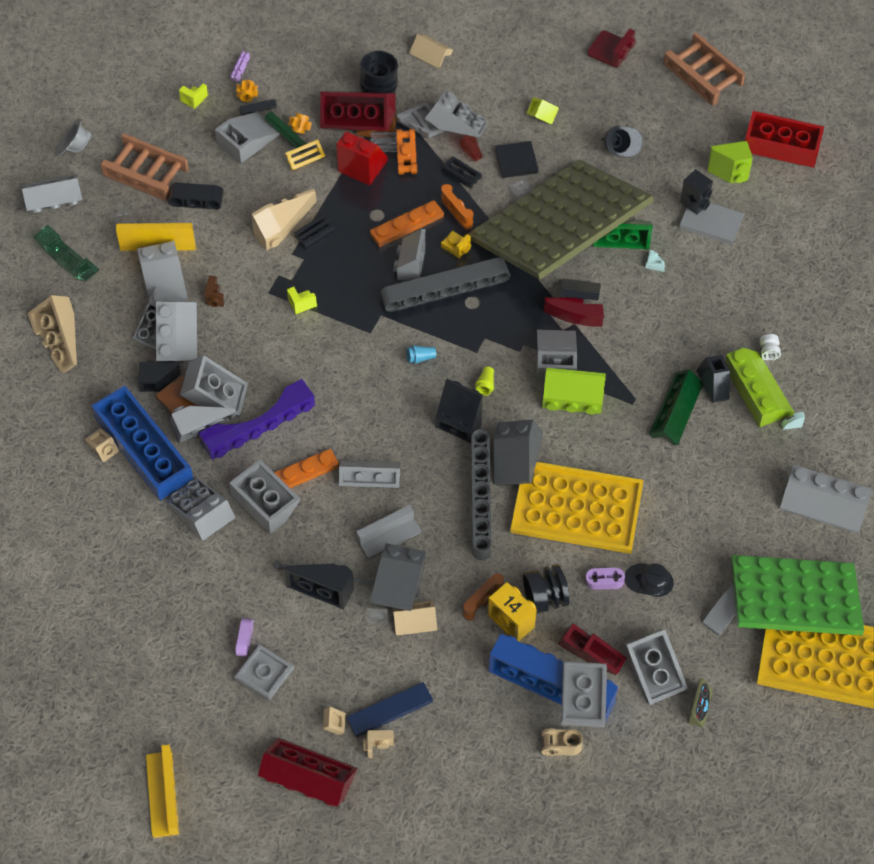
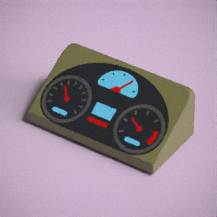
M700 678L698 681L688 720L689 724L698 727H704L713 693L712 688L704 678Z

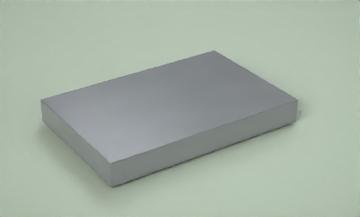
M710 203L709 207L705 211L702 210L698 215L686 208L679 229L733 245L744 218V213Z
M563 661L561 725L605 727L607 664Z

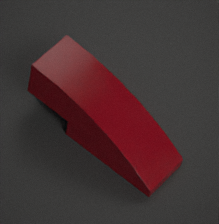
M545 298L543 309L547 314L577 325L602 327L604 319L603 304H584L581 298Z
M574 623L567 627L557 643L588 663L607 664V672L613 675L618 674L627 657L594 633L589 635Z

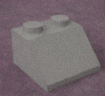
M420 229L404 237L402 245H398L397 256H399V260H395L394 271L397 272L398 280L410 281L421 277L425 256V229Z

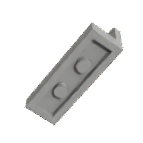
M341 460L339 466V486L399 488L401 463Z
M408 505L356 531V538L367 558L371 559L383 553L386 543L398 545L420 534L421 529L414 519V510Z

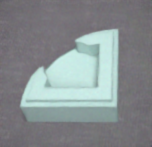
M649 250L645 268L664 272V261L658 256L657 252Z
M804 412L793 414L794 417L789 420L784 419L781 423L783 430L801 428L805 419Z

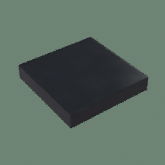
M531 141L495 146L502 178L538 173Z
M563 279L560 295L598 301L601 283Z

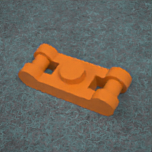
M396 129L398 174L402 175L406 172L417 174L415 129H409V131ZM402 138H410V142L403 143ZM404 162H411V165H404Z
M443 185L441 187L442 203L463 228H472L473 211L466 209L462 200L457 199L452 193L451 185Z

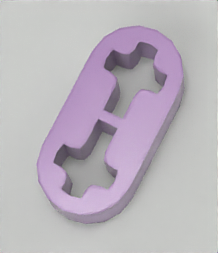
M595 568L586 573L585 582L591 589H618L624 584L625 574L619 568ZM613 575H617V582L614 581ZM592 576H596L597 582H593Z
M242 618L236 645V656H248L253 631V619Z

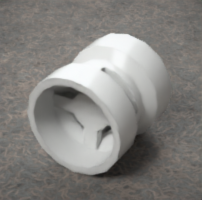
M767 334L760 338L762 359H778L781 356V350L778 347L779 337L774 334Z

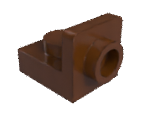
M209 275L204 292L205 304L212 307H224V294L220 293V284L217 282V276Z

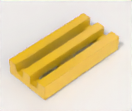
M319 140L284 153L288 159V164L291 166V170L325 157ZM315 144L317 146V148L310 150L306 153L298 155L294 158L291 157V154L299 152ZM319 151L320 155L294 165V161Z

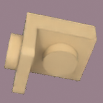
M101 428L85 439L87 445L97 452L103 462L119 452L113 438Z
M394 730L368 731V738H363V749L368 751V758H373L372 746H377L380 749L394 746Z

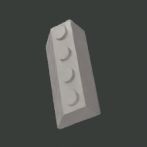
M793 465L780 510L859 533L872 489Z

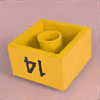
M506 582L489 597L488 616L508 635L516 638L518 642L535 628L536 606L532 601L526 600L521 596L518 588L512 587Z

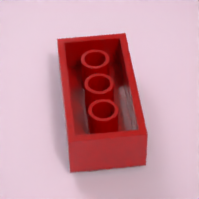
M752 111L745 141L748 143L751 154L814 168L825 126Z

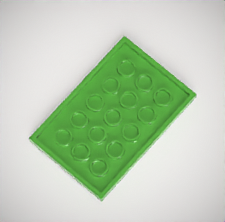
M732 555L731 568L738 627L863 635L865 630L854 563Z

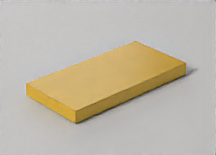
M192 223L116 224L120 251H137L138 248L175 241L177 250H196Z

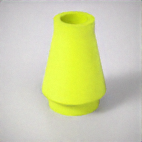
M488 366L483 368L481 375L475 383L476 390L483 394V396L490 395L494 390V369Z

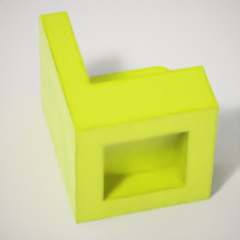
M203 83L199 88L193 86L191 89L182 86L179 89L180 101L195 109L208 96L207 85Z
M533 97L526 114L552 124L559 108L542 99Z
M294 287L287 289L288 301L295 314L317 306L316 296L314 293L311 294L309 290L298 294Z

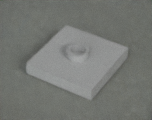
M259 644L234 678L270 701L293 671L294 665Z

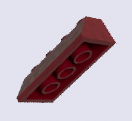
M320 92V128L389 131L396 111V93Z
M278 738L264 752L257 776L264 778L269 783L280 784L287 790L303 793L308 798L324 801L328 806L338 807L345 799L358 768Z

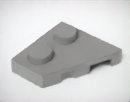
M427 102L396 115L397 122L410 129H415L416 132L427 138L444 132V130L438 129L425 119L431 110Z

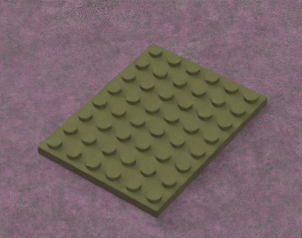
M579 159L522 198H519L510 206L504 208L482 225L476 227L468 235L471 236V241L541 280L654 202L653 195Z

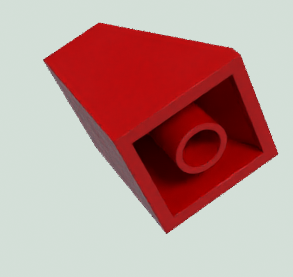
M345 131L336 144L338 172L368 185H371L388 161V157L377 144Z

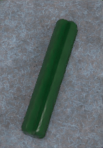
M272 111L266 114L265 120L295 148L307 144Z

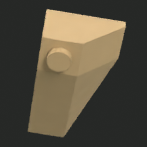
M311 189L296 194L291 200L282 199L277 205L267 204L251 214L254 237L266 250L277 247L316 203V191Z
M51 295L28 312V316L35 334H40L43 338L42 345L44 348L49 347L52 360L61 373H66L77 365L74 311L69 297Z

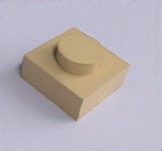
M332 707L325 708L323 729L337 735L343 734L345 732L346 713Z

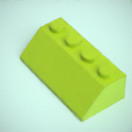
M741 348L726 354L725 362L730 370V378L759 427L795 414L759 352Z

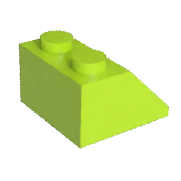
M747 141L711 146L707 171L729 183L748 181L753 157Z

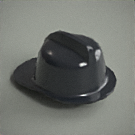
M614 126L601 138L605 148L611 154L617 156H634L639 153L643 145L640 132L631 127Z
M635 564L628 568L625 573L624 581L627 587L636 593L662 597L670 593L674 586L672 575L660 564Z

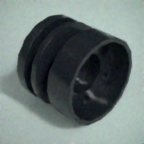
M385 51L367 53L360 63L361 91L395 93L398 81L397 59L394 55Z
M559 564L552 565L551 570L548 566L544 567L543 577L537 569L523 573L522 579L527 600L532 601L536 606V614L548 611V601H550L554 609H558L560 605L562 607L569 606V587Z

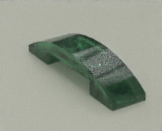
M48 225L33 236L55 262L77 279L86 282L99 272L98 267L87 258L83 259Z

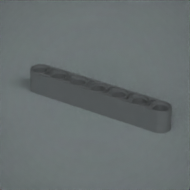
M494 258L387 286L379 294L385 310L391 312L507 281L510 278V273L503 258Z
M477 429L471 436L472 553L477 560L482 561L488 559L491 554L490 439L487 431ZM481 546H482V547H485L486 549L481 550V549H478V547H481Z

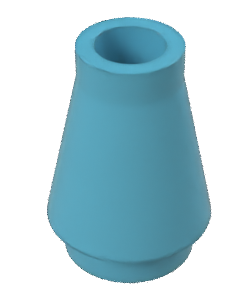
M412 345L406 350L408 363L417 364L436 358L435 347Z

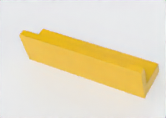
M170 744L161 745L162 752L146 755L151 828L154 838L179 834L173 757Z

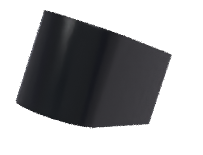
M177 182L171 185L168 203L173 207L218 210L222 205L224 190L217 185Z

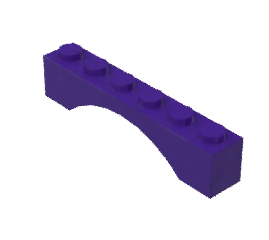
M300 379L285 387L277 403L263 415L239 424H215L199 432L200 443L212 460L221 458L228 451L240 448L245 442L259 438L262 433L276 429L279 424L293 420L296 415L310 411L315 406L314 395L303 379Z

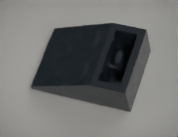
M446 379L436 414V428L471 443L472 433L480 429L482 425L483 394L475 389L463 386L458 381Z

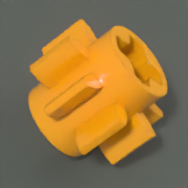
M243 80L241 85L237 84L236 96L243 102H251L253 97L257 98L258 85H255L251 80Z
M296 113L295 117L290 116L288 125L292 126L291 129L293 131L304 134L305 130L310 131L312 122L308 121L309 116Z

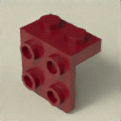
M629 28L623 38L605 30L601 31L588 49L587 55L618 69L622 61L626 59L628 52L635 46V30Z

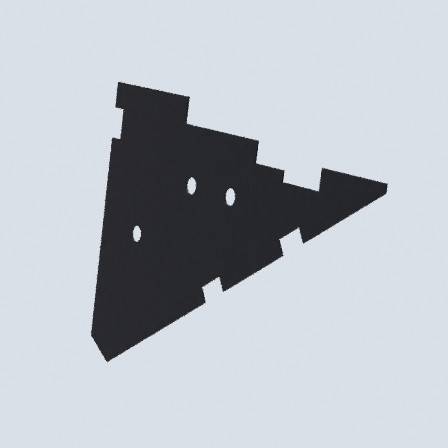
M396 120V129L409 131L410 128ZM416 131L417 174H411V172H406L402 175L398 174L397 132L395 136L363 138L377 144L388 157V161L371 185L343 173L340 175L313 219L315 220L324 214L326 219H329L331 224L335 225V230L307 248H304L299 242L292 255L302 258L304 261L292 280L278 276L268 294L288 301L287 289L294 287L298 294L309 290L311 294H315L317 304L316 307L309 310L370 334L379 318L383 316L475 353L478 352L484 339L519 352L524 345L537 350V330H562L553 317L544 312L543 309L545 298H553V296L538 278L506 260L504 261L510 273V278L505 282L389 312L385 310L379 293L387 286L406 282V280L397 279L394 263L395 260H399V256H397L398 245H402L403 238L414 232L379 248L371 237L370 230L435 200L444 212V217L420 228L425 229V256L421 277L494 258H501L473 241H470V250L460 258L441 247V242L452 231L464 238L476 227L488 221L489 218L460 182L441 171L444 163L425 139ZM402 138L403 143L410 142V138ZM404 162V165H411V162ZM443 185H451L452 193L457 199L462 200L466 209L473 211L472 228H463L442 203L441 187ZM374 210H381L384 212L385 217L381 221H373L370 218V213ZM469 297L478 298L480 301L479 307L469 309L465 305L466 299ZM574 324L563 330L576 331L577 371L606 373L604 394L633 405L636 398L580 329Z

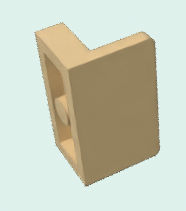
M417 34L410 54L436 68H440L445 56H451L454 49L424 34Z
M433 600L414 602L411 611L392 607L396 635L437 630L436 611Z

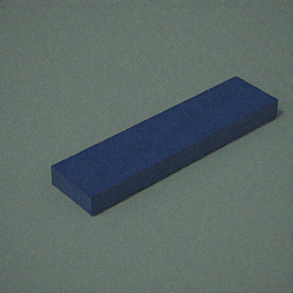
M422 682L347 716V721L357 738L368 731H372L433 703V698L425 683Z

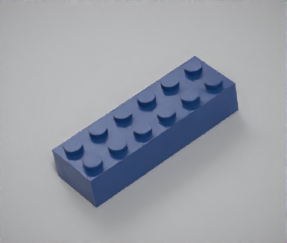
M126 386L121 387L92 405L93 414L97 422L113 438L116 446L159 501L193 480L189 464Z
M500 634L490 653L489 672L562 705L563 661L556 659L550 653L538 651L533 645H525L518 642L513 636ZM606 679V721L614 707L618 686Z

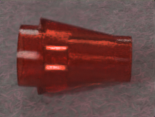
M465 135L460 139V147L474 162L483 158L476 137Z

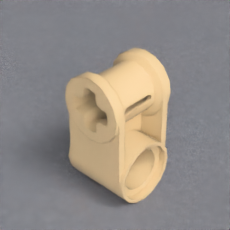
M545 729L541 732L542 737H544V747L541 749L543 755H577L582 750L583 737L578 730ZM576 740L578 744L570 745L568 741Z

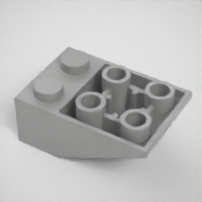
M446 90L425 117L426 120L440 130L480 138L488 124L483 116L474 113L470 106L461 103L453 93Z
M258 112L228 119L215 129L217 144L241 164L281 135Z
M157 286L132 338L156 349V302H191Z
M537 330V380H545L546 368L577 371L576 331Z
M199 478L189 481L187 485L173 492L171 496L165 499L166 503L187 527L202 541L235 519L227 499Z

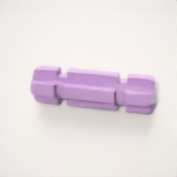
M243 51L240 53L230 74L231 81L238 82L240 80V75L243 74L246 63L250 59L248 52Z

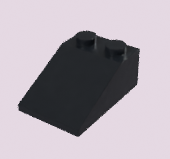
M332 563L288 565L285 568L288 588L344 610L354 590L353 571L349 567Z

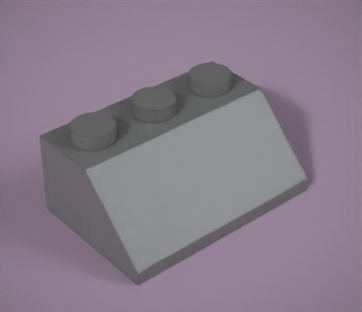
M77 174L22 185L27 211L31 210V213L43 211L42 208L50 207V209L60 208V204L68 203L69 206L76 205L82 200Z
M156 302V361H192L196 359L197 302Z
M261 460L229 482L230 495L269 534L287 521L300 501V498Z

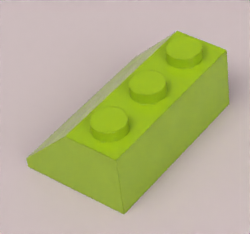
M546 368L542 408H547L551 411L557 409L567 410L571 413L577 411L586 412L590 415L601 414L606 373Z

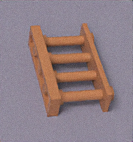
M696 32L693 33L690 47L678 55L671 50H668L664 55L663 64L712 106L718 103L719 93L734 81L740 87L744 84L745 73L743 70L734 65ZM696 50L704 55L691 65L683 61V59ZM709 60L716 65L704 75H700L695 71ZM721 71L729 76L716 86L708 82L709 79Z
M123 133L121 137L124 148L114 162L104 159L101 163L103 176L167 201L170 193L168 184L178 170L184 172L189 170L187 159ZM131 150L140 153L130 168L120 166ZM146 157L155 159L156 161L146 175L136 172ZM163 163L172 166L162 181L152 179Z

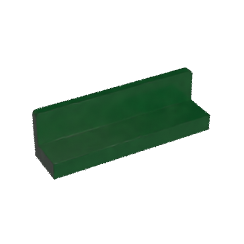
M690 369L675 372L649 432L653 438L666 437L673 445L679 444L703 386L702 381Z

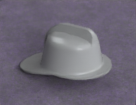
M80 119L75 120L71 125L68 133L57 146L55 156H60L66 150L79 152L86 147L91 133L81 126Z

